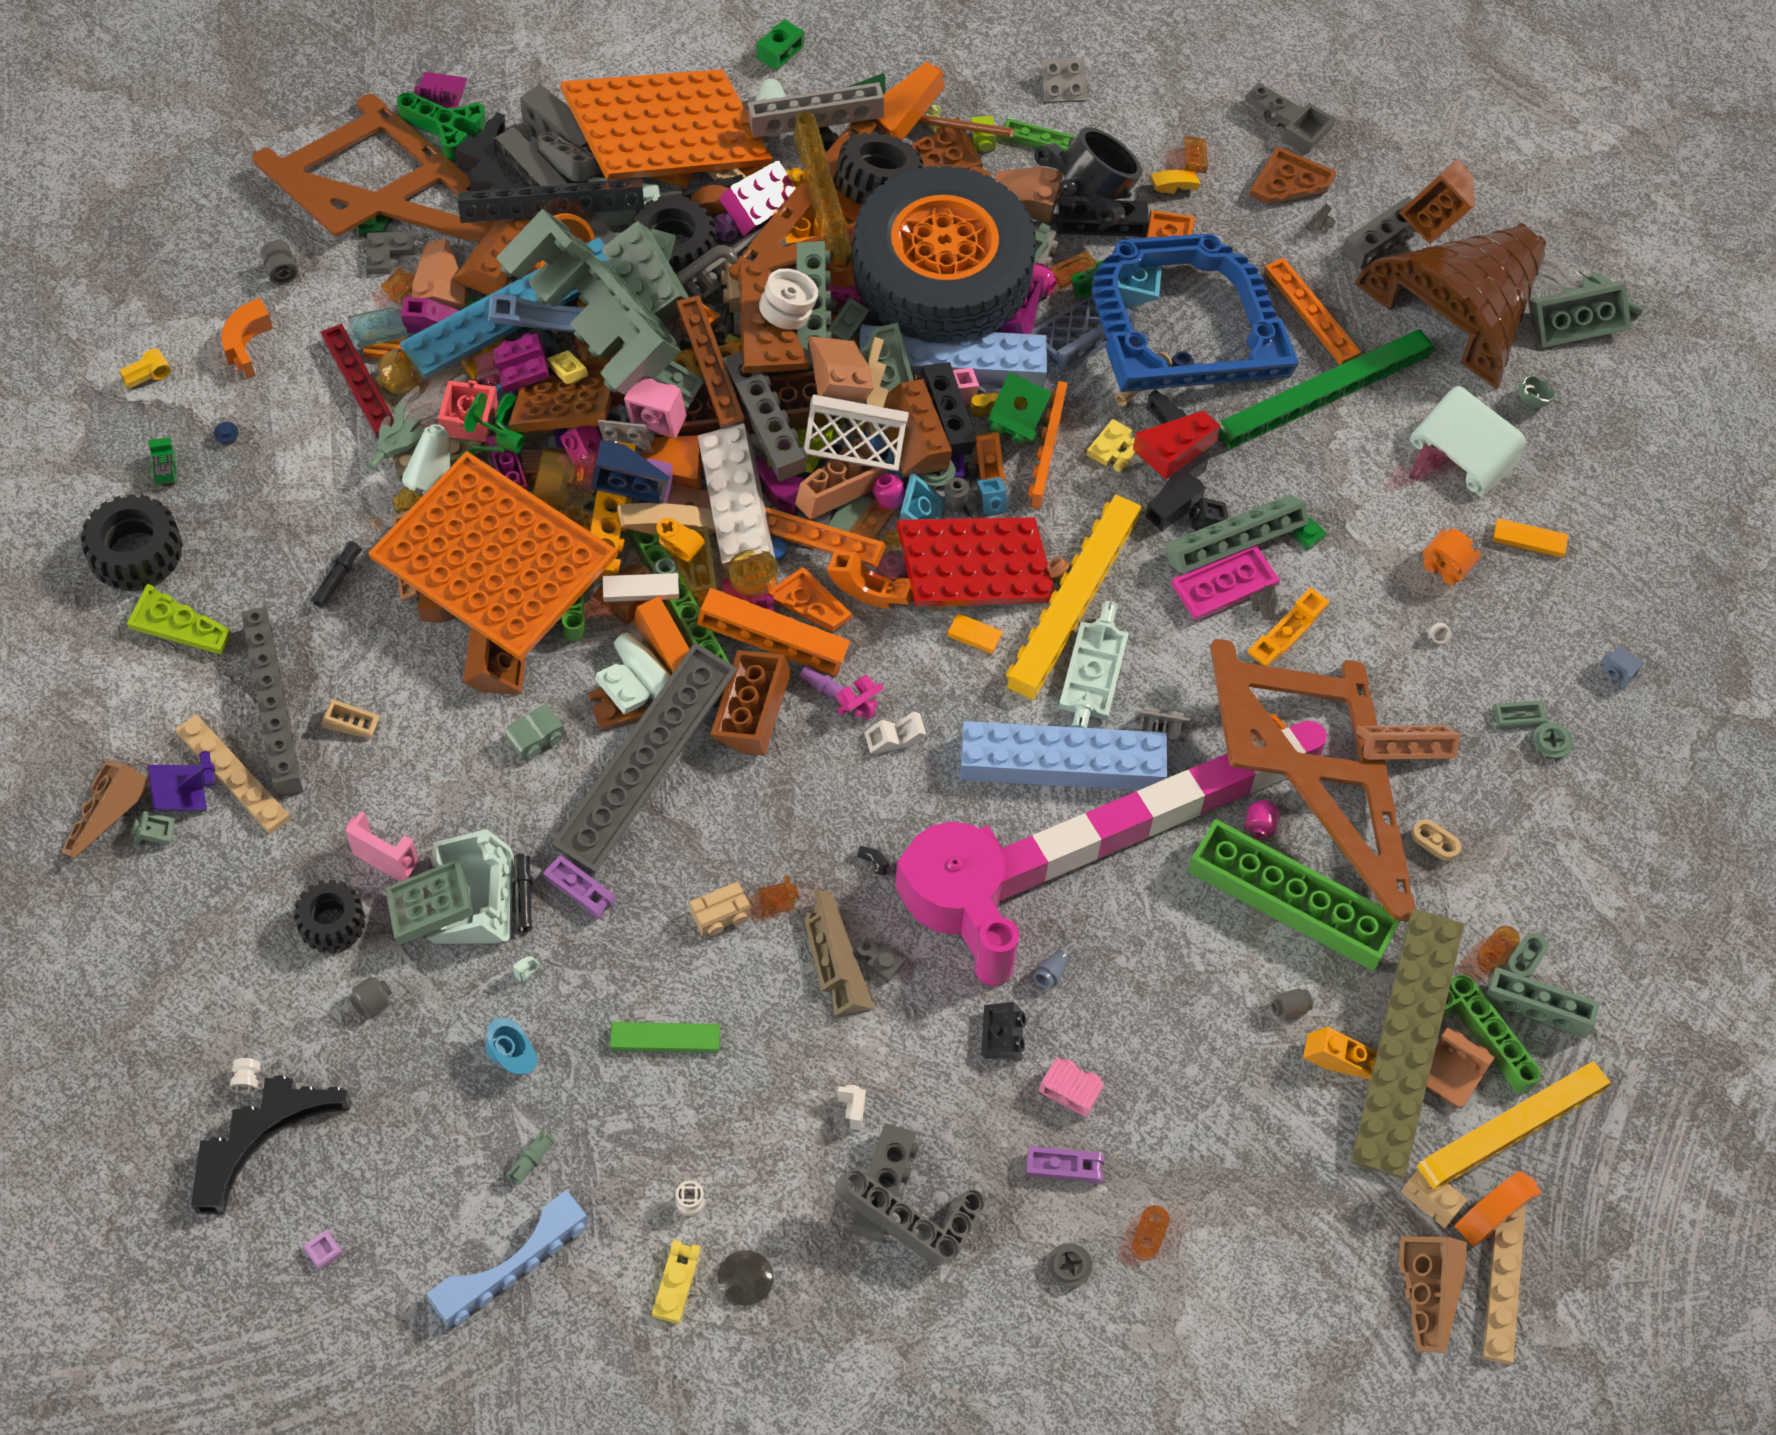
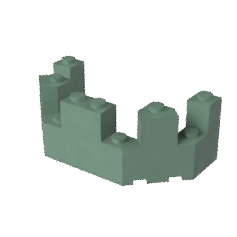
M542 209L496 257L502 264L500 269L508 277L513 275L521 280L537 262L541 263L542 260L546 262L529 280L530 285L537 292L535 297L544 305L548 303L556 307L574 288L581 293L578 297L587 306L570 324L576 330L574 335L583 343L586 341L590 345L588 350L597 359L602 357L609 361L600 374L606 379L604 384L612 392L618 391L625 395L641 378L649 376L655 379L681 352L676 346L677 343L670 335L669 329L608 263L597 258L593 254L594 251L580 238L577 239L569 232L570 229L563 222Z

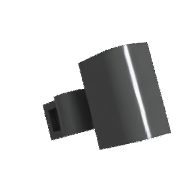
M1259 82L1245 97L1246 102L1263 111V117L1267 123L1273 126L1278 125L1280 122L1285 124L1286 127L1282 137L1283 142L1304 154L1309 153L1334 127L1336 122L1335 117L1313 104L1308 103L1304 108H1301Z

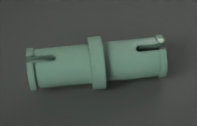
M540 1131L531 1145L521 1151L519 1160L506 1173L507 1177L512 1182L516 1181L517 1185L522 1184V1181L533 1167L539 1166L541 1157L555 1142L548 1133L544 1136L545 1131Z

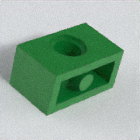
M783 19L767 35L758 40L756 45L757 59L778 71L804 47V31Z

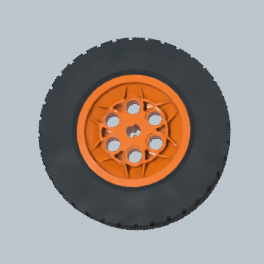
M927 166L925 169L916 168L910 170V172H903L898 174L896 178L892 177L885 181L884 185L876 188L873 194H870L859 211L853 235L852 272L856 289L865 306L869 308V311L876 318L879 317L880 322L885 325L898 323L900 333H905V336L914 339L917 337L921 341L927 342L932 340L935 343H947V341L957 343L962 342V340L977 339L978 336L983 337L990 334L992 330L999 329L1004 325V322L1007 323L1013 318L1027 297L1031 286L1036 253L1034 225L1022 201H1018V197L1011 190L1008 191V187L1001 182L997 183L996 179L988 175L984 176L981 172L968 171L967 168L962 167L952 168V166Z

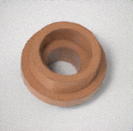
M1056 557L1048 562L1046 569L1050 573V577L1059 579L1063 577L1065 572H1068L1067 569L1070 564L1062 557Z

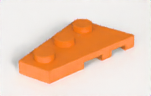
M804 567L766 591V594H769V596H774L775 603L832 632L852 618V613Z

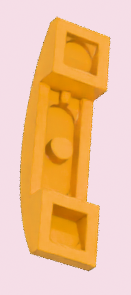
M1310 587L1295 602L1294 608L1266 636L1262 635L1249 648L1247 654L1260 664L1270 666L1304 635L1322 614L1330 601Z

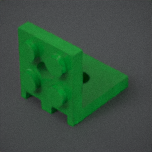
M1009 372L986 419L985 425L989 426V430L998 432L999 435L1004 433L1011 436L1010 440L1017 444H1028L1033 441L1036 435L1034 429L1052 392ZM1018 397L1026 400L1027 406L1023 411H1019L1014 407V400Z

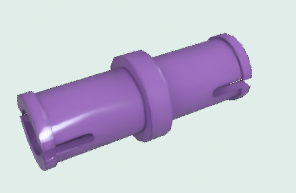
M806 665L799 675V679L817 688L818 693H825L836 701L838 699L835 694L844 689V687L832 681V677L822 675L809 665Z

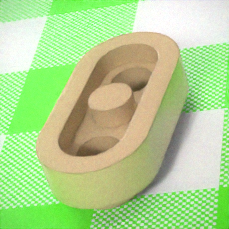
M1419 820L1414 825L1411 834L1416 844L1443 861H1452L1458 856L1461 850V843L1457 837L1431 820ZM1421 833L1426 834L1428 837H1423ZM1442 848H1447L1450 852H1446Z

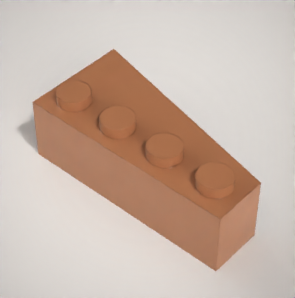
M857 437L853 440L851 446L854 448L863 441ZM866 444L855 450L860 459L867 460L873 456V453ZM847 446L843 448L839 455H844L850 451ZM830 459L826 462V466L822 469H817L800 483L795 505L809 519L815 518L872 492L875 481L881 475L886 474L887 470Z

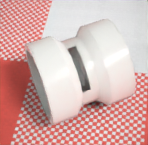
M250 1058L235 1059L232 1065V1071L235 1074L230 1080V1090L241 1094L257 1092L259 1082L256 1079V1075L260 1073L261 1063Z
M691 1180L681 1183L675 1193L677 1209L684 1216H696L704 1207L703 1188L700 1184Z

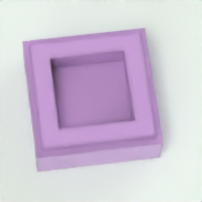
M327 1229L303 1245L304 1250L318 1271L343 1255Z

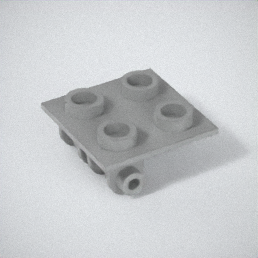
M1084 57L1041 59L1042 69H1040V77L1043 79L1044 102L1087 100Z
M598 420L603 440L607 441V439L636 444L635 452L637 454H653L650 442H654L655 434L647 430L646 425Z
M1144 707V710H1139L1136 718L1141 719V722L1135 723L1134 731L1152 732L1153 724L1156 723L1154 732H1158L1160 723L1163 724L1162 732H1165L1166 725H1168L1167 739L1179 741V739L1184 740L1186 730L1181 729V726H1186L1190 718L1184 717L1182 712L1169 711V714L1159 713L1157 708Z

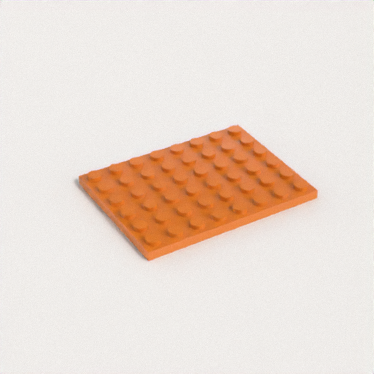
M723 69L561 81L560 89L607 181L771 165L773 158L761 137L753 138L749 115Z
M467 451L368 552L369 557L520 661L523 660L618 556L617 549Z

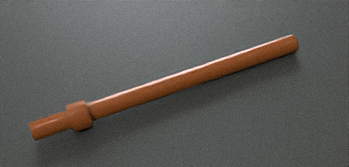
M922 115L917 122L1006 137H1013L1014 135L1013 128Z

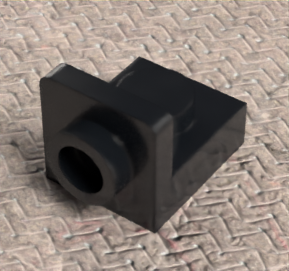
M1204 497L1189 510L1192 529L1198 530L1204 523L1213 525L1229 518L1226 503Z

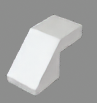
M914 711L896 724L881 720L864 732L871 754L907 748L926 736L921 715Z

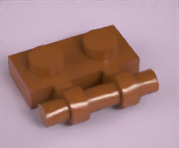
M601 686L597 687L595 691L588 692L590 702L601 701V704L592 706L599 732L636 723L647 710L646 706L643 705L627 714H623L613 701L609 702V696Z

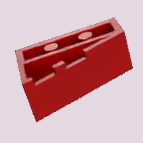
M1203 410L1137 432L1135 434L1133 451L1166 480L1217 442L1220 424Z

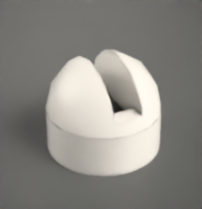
M1436 623L1430 629V636L1435 643L1444 644L1451 638V630L1444 623Z

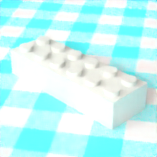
M742 423L698 435L719 551L724 568L729 575L776 563L751 435L745 424Z

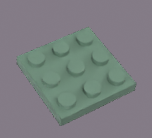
M459 858L385 888L393 934L398 945L413 941L418 937L438 931L445 926L474 915L463 865Z

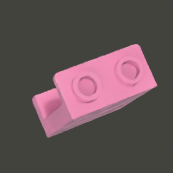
M360 812L356 818L353 817L348 822L345 831L352 853L356 857L400 882L408 879L418 867L419 860L412 839L404 835L396 847L388 844L371 833L367 816L363 812Z

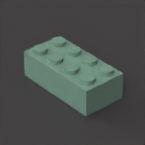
M637 221L601 248L613 270L662 323H665L679 312L677 301L689 298L650 229Z

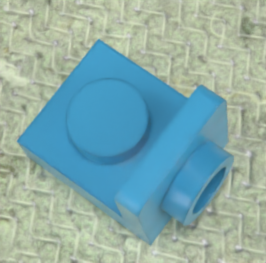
M1001 478L978 480L977 490L982 499L983 513L989 515L1006 512L1007 492Z

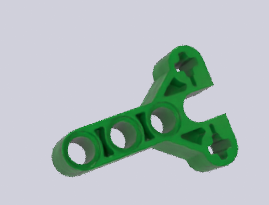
M410 92L401 93L397 97L399 116L408 124L437 136L441 142L443 155L451 162L457 161V156L455 155L456 148L467 138V134L476 137L478 133L483 131L487 123L485 108L480 103H471L465 107L444 108Z

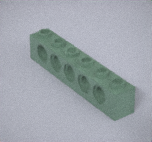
M825 241L797 243V271L812 279L818 288V297L813 308L816 307L818 309L812 310L806 325L797 329V337L810 362L808 369L798 370L799 373L814 371L809 345L810 336L832 339L831 331H827V325H832L831 311H827V305H831V291H827V285H831V271L827 270V265H831L830 250H826Z
M1289 494L1167 542L1165 546L1169 565L1184 574L1309 524L1306 504L1299 498Z

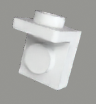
M855 1085L838 1087V1101L847 1103L845 1119H850V1129L861 1131L866 1090Z

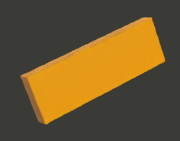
M1497 518L1492 542L1564 558L1568 534Z

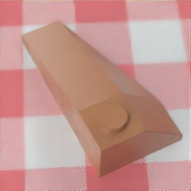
M447 238L426 243L413 281L412 297L427 298L459 310L466 308L467 288L453 281L454 276L460 269L456 264L454 253Z

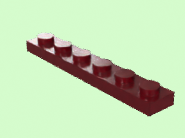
M341 323L320 331L321 338L376 439H378L381 425L392 427L394 424L393 415L343 324Z

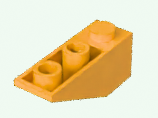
M1327 1026L1307 1034L1303 1058L1327 1070L1370 1080L1377 1051Z

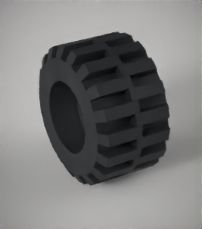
M330 879L329 883H325L322 880L318 881L319 885L315 887L311 884L308 886L309 891H302L299 895L301 900H296L294 918L302 940L308 943V946L313 950L317 947L318 952L325 953V950H329L330 953H336V949L341 948V951L346 950V945L348 944L353 946L356 943L355 937L360 938L363 934L361 928H365L366 923L364 919L365 913L358 894H356L351 886L347 887V884L342 881L337 884L336 880ZM339 909L344 912L333 923L320 924L316 922L318 916L326 910Z

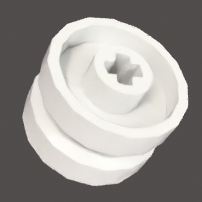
M778 269L768 277L765 291L762 293L759 302V310L769 323L779 328L788 330L799 329L805 326L810 318L812 308L818 297V288L812 279L797 270Z

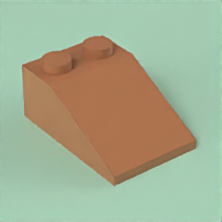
M1045 167L996 171L994 177L996 182H1001L1008 187V191L1011 190L1018 197V201H1022L1031 219L1047 223L1051 222L1060 194V185L1063 180L1061 172Z
M810 336L809 345L818 396L863 404L874 387L870 367L855 342Z

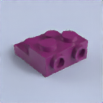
M538 333L524 334L522 339L513 342L504 341L499 347L494 348L496 366L500 371L501 387L505 393L549 378L545 345Z

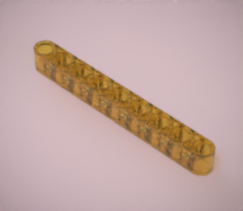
M799 112L795 118L793 133L822 241H825L826 250H830L831 265L829 266L837 272H843L848 270L852 255L851 241L816 118L810 112Z

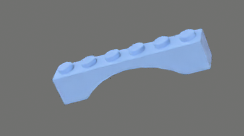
M492 294L489 303L488 323L575 332L576 330L570 323L584 308L559 305L554 307L550 304L544 305L541 302L517 296Z
M567 1190L543 1207L540 1221L533 1235L514 1256L499 1266L482 1273L467 1276H449L426 1293L430 1304L448 1328H451L453 1325L458 1326L469 1318V1313L477 1307L483 1308L493 1300V1295L501 1289L507 1290L512 1287L517 1281L516 1278L525 1271L529 1273L536 1269L540 1264V1260L545 1256L556 1254L563 1247L564 1242L571 1237L577 1238L588 1225L587 1215Z

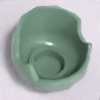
M1529 375L1520 381L1518 393L1522 402L1527 407L1540 409L1555 399L1556 390L1549 389L1548 380H1541L1537 376Z

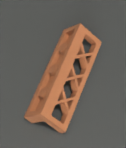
M1446 725L1356 727V734L1365 739L1363 757L1367 760L1443 759L1457 757L1460 734Z

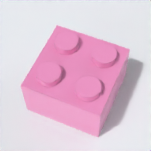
M641 378L627 392L624 398L630 423L646 425L647 430H650V432L676 439L687 416L681 389L672 384L666 385L656 382L651 378Z

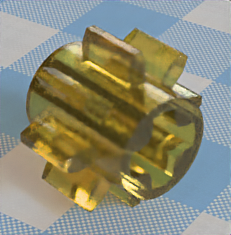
M408 487L402 488L399 495L393 494L392 504L394 505V511H398V514L411 509L420 500L422 495L418 494L417 490L413 491Z
M570 504L566 511H561L563 515L581 527L590 528V511L584 512L582 504L580 506Z

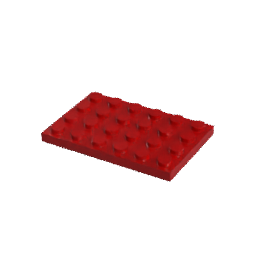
M1035 517L898 520L896 524L916 607L1049 603L1055 591L1052 577L1049 576L1050 573L1046 569L1048 562Z

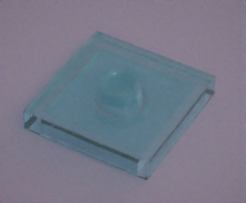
M393 307L348 316V323L362 347L407 337V330Z

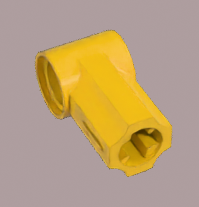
M150 349L142 355L140 361L120 369L119 373L126 387L130 389L151 378L154 380L165 379L171 373V367L160 350Z

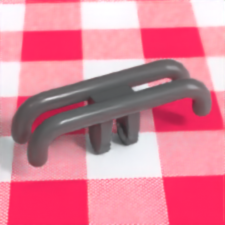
M718 245L677 273L676 276L681 285L687 283L696 296L699 295L702 300L704 298L703 292L697 287L692 278L697 275L705 283L707 289L713 292L716 288L703 270L720 258L727 259L730 264H736L738 261L737 254L728 246Z

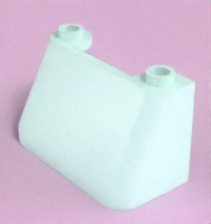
M1460 386L1454 387L1445 395L1414 430L1409 440L1417 449L1424 451L1435 446L1467 471V487L1480 497H1483L1518 465L1526 446V439L1519 430Z
M487 829L433 842L431 863L434 868L455 859H460L474 915L445 926L438 931L428 933L426 938L435 944H497L508 941L511 934L512 877L514 876V860L511 848Z

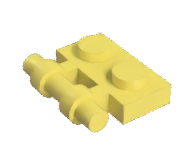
M1112 419L1087 449L1086 455L1104 466L1113 461L1115 462L1113 468L1120 472L1131 463V458L1135 454L1133 451L1135 438H1130L1132 430ZM1122 447L1126 448L1124 452H1119Z

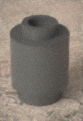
M958 477L947 481L944 503L949 510L958 512L965 508L969 495V484L967 481Z
M1298 988L1275 994L1274 999L1271 1001V1008L1275 1016L1285 1020L1307 1014L1308 1011L1313 1009V1000L1307 989L1302 990Z

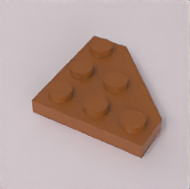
M1277 146L1250 189L1249 196L1266 204H1274L1326 193L1334 182L1337 171Z

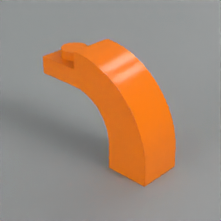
M261 298L250 301L236 309L229 316L222 330V345L228 364H235L238 372L243 371L247 379L256 376L252 361L245 350L248 342L256 335L273 329L269 313Z
M834 551L827 572L835 584L848 595L866 604L890 609L892 604L909 605L913 595L909 579L890 578L872 572L862 563L857 552Z
M1518 1171L1486 1195L1454 1226L1475 1247L1485 1241L1516 1211L1535 1200L1542 1191L1537 1187V1183L1532 1177L1526 1175L1523 1171Z

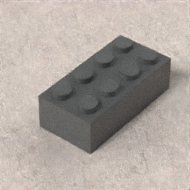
M538 84L520 97L522 126L527 134L538 139L541 133L549 132L558 135L579 149L589 146L570 107L541 84Z

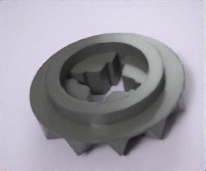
M1073 1243L1057 1246L1050 1253L1047 1262L1048 1274L1054 1279L1055 1284L1058 1283L1065 1288H1078L1088 1281L1092 1273L1093 1266L1089 1253L1083 1247ZM1066 1258L1071 1264H1078L1074 1267V1275L1068 1269H1061L1065 1266Z

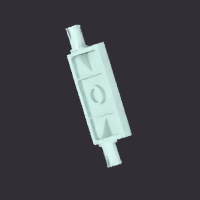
M1110 601L1103 602L1100 618L1096 622L1091 624L1080 622L1058 708L1075 713L1071 727H1078L1081 724V728H1087L1090 716L1108 720L1129 635L1128 632L1119 631L1115 627L1114 619L1118 605L1112 602L1110 610H1108Z

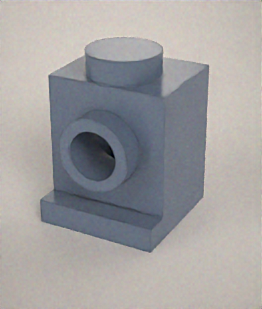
M1620 645L1614 652L1609 650L1601 660V663L1604 664L1602 671L1607 673L1610 678L1621 683L1619 688L1622 690L1637 676L1644 664L1642 660Z

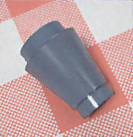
M1057 950L1037 966L1034 974L1036 983L1046 989L1056 986L1069 961L1067 954Z

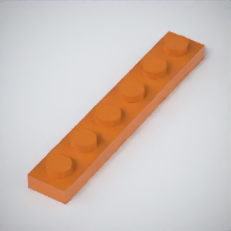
M1284 257L1265 265L1264 273L1339 365L1361 356L1362 352Z
M1058 381L1057 390L1052 389L1049 403L1053 404V407L1047 409L1045 422H1049L1048 427H1043L1041 440L1045 442L1044 446L1039 445L1037 459L1040 460V464H1035L1032 478L1036 479L1035 484H1030L1028 497L1032 498L1031 508H1041L1065 401L1067 382Z
M765 507L770 535L829 554H833L834 551L857 552L863 564L876 568L886 548L884 542Z

